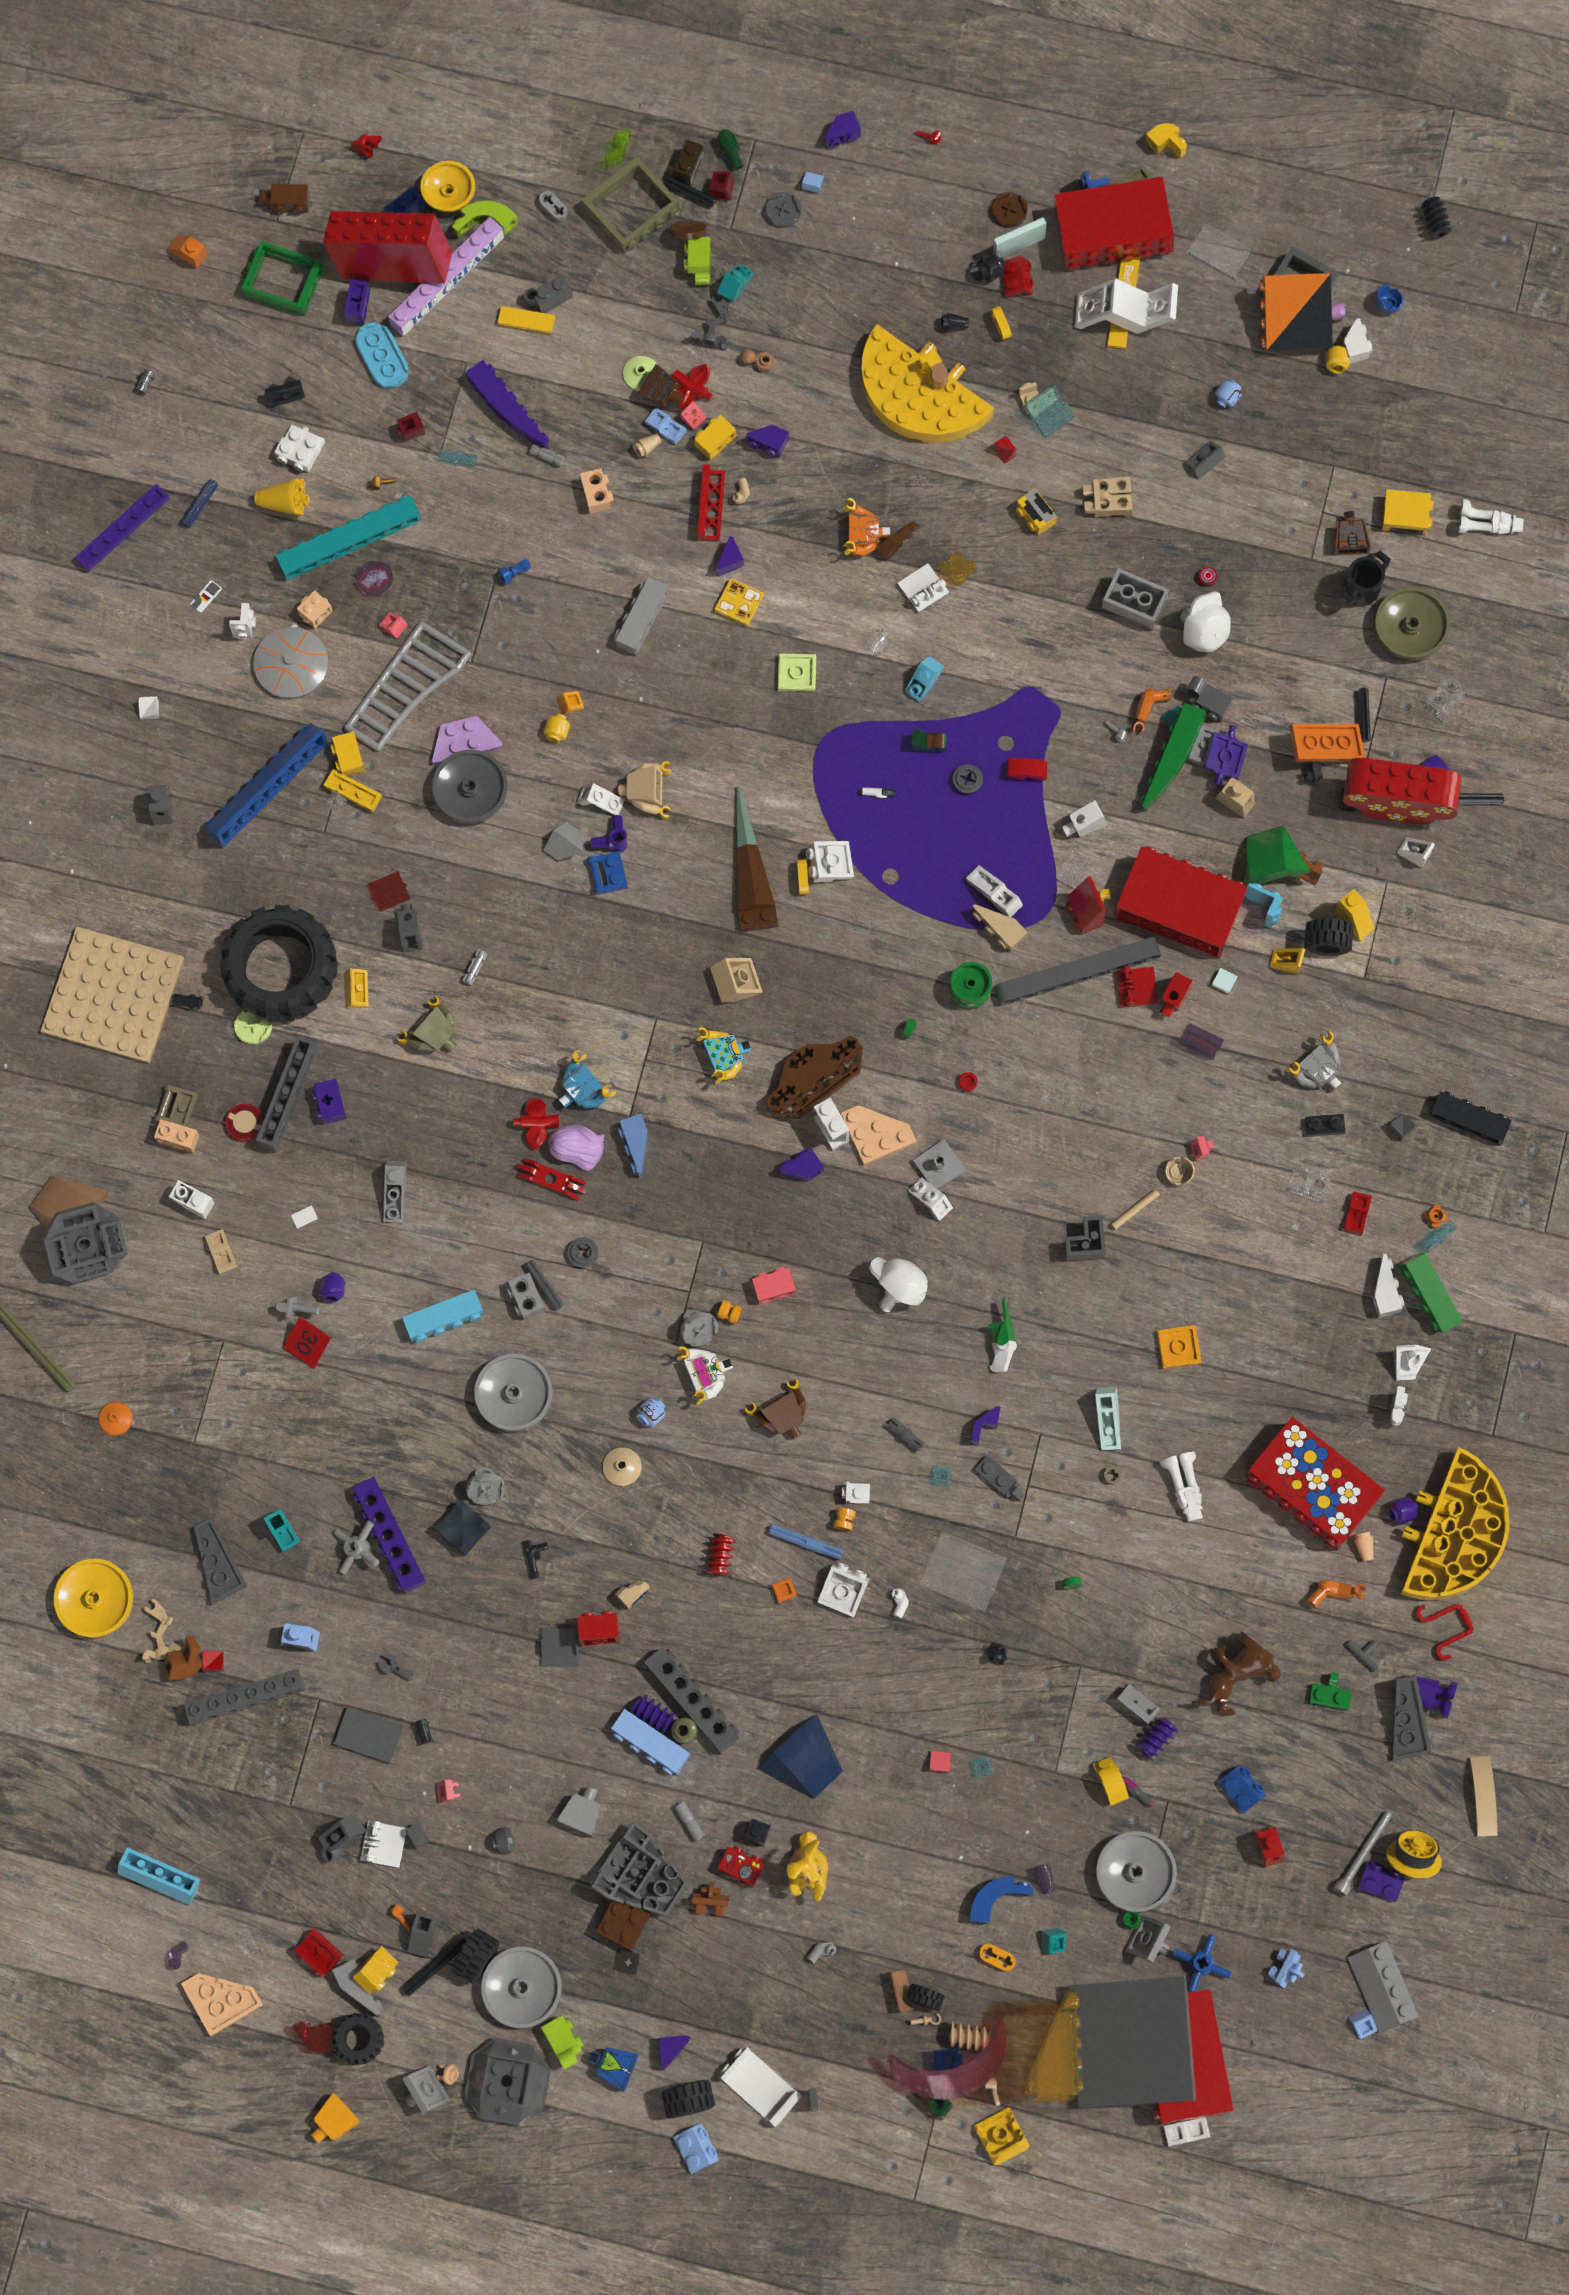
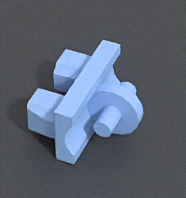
M1280 1949L1277 1959L1284 1964L1281 1969L1272 1966L1268 1975L1283 1988L1286 1987L1288 1981L1294 1983L1297 1977L1303 1979L1304 1974L1300 1972L1303 1965L1298 1962L1301 1956L1293 1949L1290 1951Z

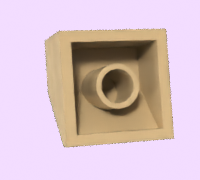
M724 958L710 967L721 1002H736L763 993L751 958Z

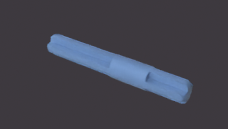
M774 1524L769 1529V1534L838 1560H841L844 1551L842 1549L828 1545L825 1542Z

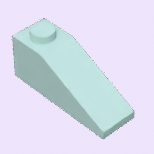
M1117 1386L1097 1388L1095 1395L1101 1450L1121 1449Z

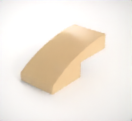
M221 1229L206 1235L205 1238L219 1274L237 1268L224 1230Z

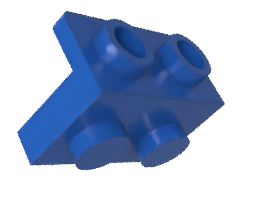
M1088 170L1084 171L1080 179H1078L1080 190L1110 185L1109 177L1091 181Z
M1242 1765L1233 1769L1218 1782L1243 1814L1266 1796L1263 1787L1255 1782L1251 1777L1250 1771Z

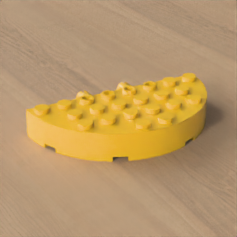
M877 324L868 337L863 351L862 385L867 402L874 410L875 415L887 427L909 439L922 440L925 443H945L962 439L966 435L978 431L992 419L994 407L957 382V379L966 370L963 365L959 367L960 363L957 362L948 373L947 385L943 388H937L932 383V377L928 369L922 370L919 365V357L935 350V345L927 342L922 350L917 353Z
M1458 1447L1439 1495L1435 1497L1422 1490L1417 1495L1415 1502L1432 1507L1431 1510L1433 1511L1425 1531L1419 1532L1408 1526L1403 1531L1402 1538L1418 1543L1419 1547L1400 1595L1419 1600H1441L1460 1595L1479 1584L1490 1573L1505 1549L1509 1534V1508L1504 1491L1495 1475L1480 1459Z

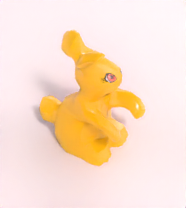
M805 1832L799 1838V1849L794 1852L789 1861L790 1864L787 1866L789 1889L792 1895L799 1896L802 1892L801 1890L808 1886L810 1891L814 1892L813 1899L820 1901L826 1888L829 1868L826 1856L817 1848L820 1841L817 1840L816 1834Z

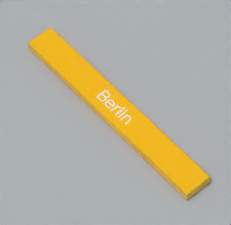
M1134 257L1131 261L1121 260L1118 280L1136 288L1140 257ZM1111 322L1107 347L1126 350L1129 330Z

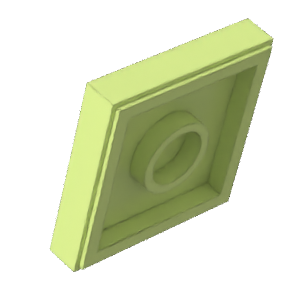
M779 654L778 691L815 692L816 654Z

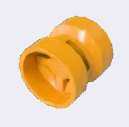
M724 1299L717 1317L728 1319L730 1323L735 1325L741 1314L742 1306H734L730 1301Z
M837 1507V1519L834 1521L833 1528L842 1531H852V1519L855 1518L856 1511Z

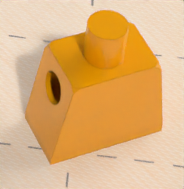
M333 2093L313 2119L319 2127L311 2136L318 2143L327 2135L335 2141L358 2126L361 2121Z

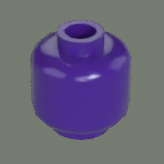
M335 1272L323 1276L319 1291L321 1297L327 1302H337L344 1296L346 1281Z
M1402 1497L1392 1501L1388 1509L1389 1518L1392 1522L1399 1525L1411 1522L1417 1517L1418 1505L1409 1497Z

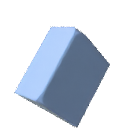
M806 172L802 181V189L820 193L824 176Z
M1367 2009L1349 2017L1360 2040L1378 2031Z

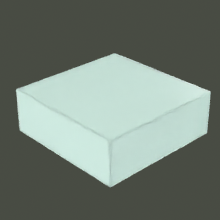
M1220 968L1212 986L1229 994L1238 976Z

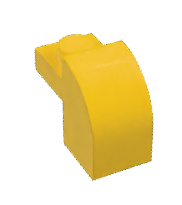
M1170 123L1159 124L1146 134L1145 143L1156 154H1159L1167 146L1179 158L1186 154L1187 144L1183 138L1179 137L1180 128Z
M1112 1757L1094 1763V1770L1101 1781L1104 1794L1110 1805L1112 1806L1129 1799L1121 1773Z

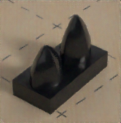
M291 376L287 378L285 384L278 386L272 383L268 389H265L270 408L305 398L301 381Z
M1344 1114L1305 1117L1307 1137L1346 1133Z

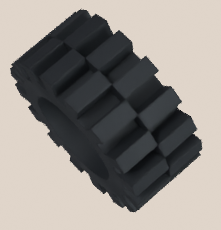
M911 1983L906 1996L907 2000L935 2011H940L945 1995L914 1983Z

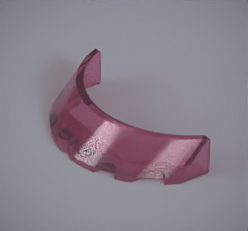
M1001 2014L997 2015L994 2033L983 2051L968 2063L957 2068L943 2071L923 2070L902 2062L893 2054L888 2055L887 2062L894 2080L899 2085L918 2094V2096L927 2099L954 2100L962 2098L967 2094H973L984 2087L996 2074L1004 2058L1007 2035Z

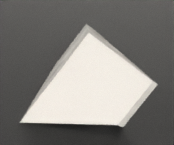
M1419 1345L1396 1346L1393 1351L1396 1381L1416 1379V1375L1431 1349Z

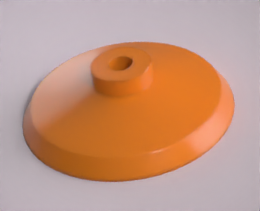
M122 1402L107 1403L99 1411L98 1425L108 1435H121L132 1424L131 1410Z

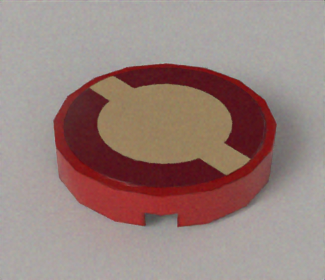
M244 1103L233 1107L227 1114L225 1122L229 1134L234 1139L247 1142L257 1138L264 1119L257 1107Z

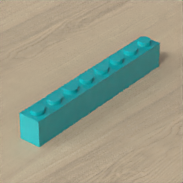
M404 496L395 503L383 505L377 511L365 513L359 519H351L341 527H333L323 535L318 534L312 540L300 542L294 548L284 549L276 555V559L286 581L414 525L422 521L412 496Z

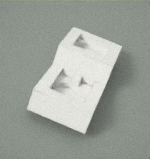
M1206 2117L1164 2126L1168 2146L1210 2137Z

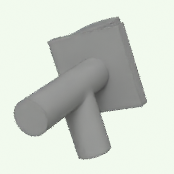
M296 1295L276 1304V1309L280 1312H286L287 1318L296 1315L297 1311L318 1315L320 1311L319 1307L312 1306L310 1302L297 1304L298 1296Z

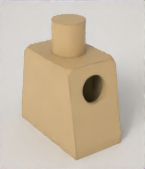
M1231 778L1215 797V799L1243 818L1246 817L1255 805L1254 792L1234 778Z

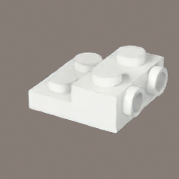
M291 425L285 438L282 437L274 452L275 457L282 464L288 463L300 472L306 471L309 473L325 443V439L295 425Z
M849 841L813 842L807 848L806 857L811 861L809 876L813 877L814 882H832L833 880L852 879L854 877Z
M838 1562L837 1565L833 1564L831 1566L818 1603L854 1617L870 1578L866 1577L867 1574L860 1570L853 1572L848 1570V1565Z

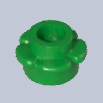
M1125 1912L1123 1914V1925L1126 1928L1134 1930L1139 1927V1924L1142 1922V1916L1138 1912Z

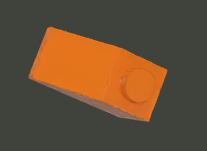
M177 235L167 248L168 251L196 269L208 255L205 245L191 236Z

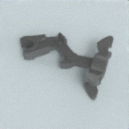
M720 295V302H716L714 297L712 298V306L720 316L712 322L707 319L708 333L703 335L699 331L691 333V337L694 338L691 341L692 345L699 343L706 347L715 346L721 347L722 350H727L725 344L727 339L723 335L719 337L714 335L717 326L731 319V315H728V305L724 296Z

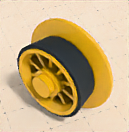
M1403 1831L1397 1836L1396 1841L1387 1848L1386 1856L1388 1862L1407 1878L1434 1876L1440 1871L1442 1866L1438 1842L1432 1836L1422 1831Z

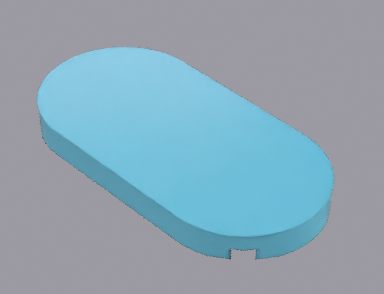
M377 322L363 325L358 331L356 345L374 381L386 389L401 386L406 381L409 370L407 362L391 331L387 326Z

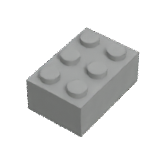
M1118 568L1103 599L1102 608L1153 630L1168 599L1169 589Z

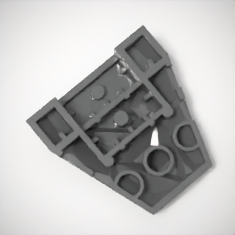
M633 1821L598 1870L591 1888L607 1899L666 1917L688 1882L675 1865L669 1862L664 1855L663 1849H659L653 1841L654 1837L650 1832Z

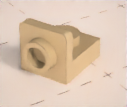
M1036 382L1032 384L1025 383L1019 388L1018 396L1026 414L1030 413L1027 405L1039 397Z

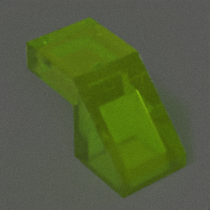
M629 128L613 135V144L616 150L604 156L605 165L608 170L624 162L631 140Z

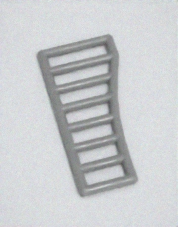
M419 622L345 724L344 730L347 733L354 731L355 737L376 751H381L411 711L432 691L463 668L471 657V651L425 622ZM422 630L462 654L458 662L451 661L419 641L417 637ZM413 645L450 668V670L440 675L406 653ZM403 660L435 681L425 687L396 669V667ZM392 674L420 693L411 700L385 682ZM381 689L407 706L401 713H398L374 697ZM371 704L395 720L389 727H386L365 714L364 711ZM358 719L383 733L378 742L353 727Z

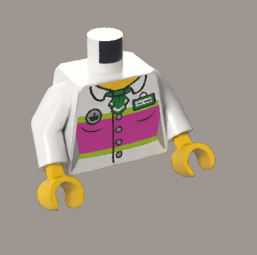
M685 1347L676 1349L675 1352H680L682 1355L677 1357L678 1361L686 1358L684 1363L696 1391L692 1398L696 1396L700 1399L696 1404L700 1405L704 1400L716 1397L725 1382L723 1372L733 1368L730 1359L726 1358L718 1362L715 1353L711 1354L709 1351L686 1349Z

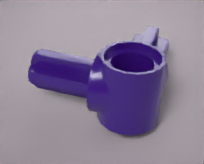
M618 814L612 816V830L608 833V836L591 838V847L593 849L609 847L610 850L615 852H623L627 849V833L623 829L622 816Z

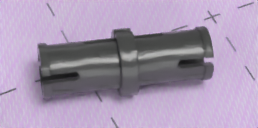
M896 1418L888 1424L887 1428L891 1429L900 1437V1441L906 1442L915 1452H918L919 1448L924 1445V1442L916 1437L910 1428L907 1429Z

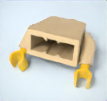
M668 761L663 762L662 765H659V763L641 764L634 772L627 775V784L619 785L618 791L620 796L627 795V799L636 808L655 815L659 813L662 819H668L669 816L664 815L662 811H670L671 809L668 806L659 808V806H662V774L665 776L670 775L671 770H666L664 767H670L671 764Z

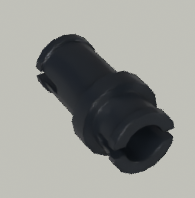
M174 993L172 996V1005L201 1009L203 1004V997H197L195 994H190L189 996Z

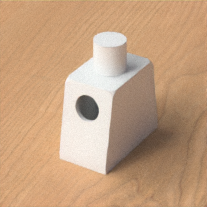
M1095 800L1070 814L1069 817L1072 822L1062 826L1066 836L1077 832L1079 837H1083L1107 826V823Z

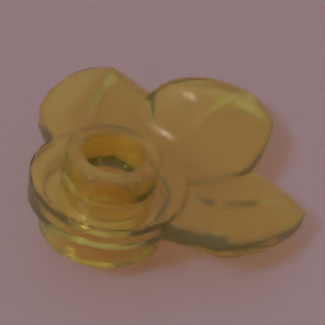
M955 552L951 555L949 562H939V569L942 575L950 577V580L955 585H962L968 579V575L975 572L976 562L966 561L962 553Z

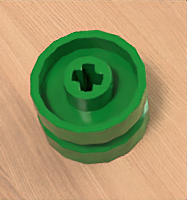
M965 962L957 966L950 980V993L954 1002L963 1008L975 1009L988 1001L992 991V977L988 969L977 962Z

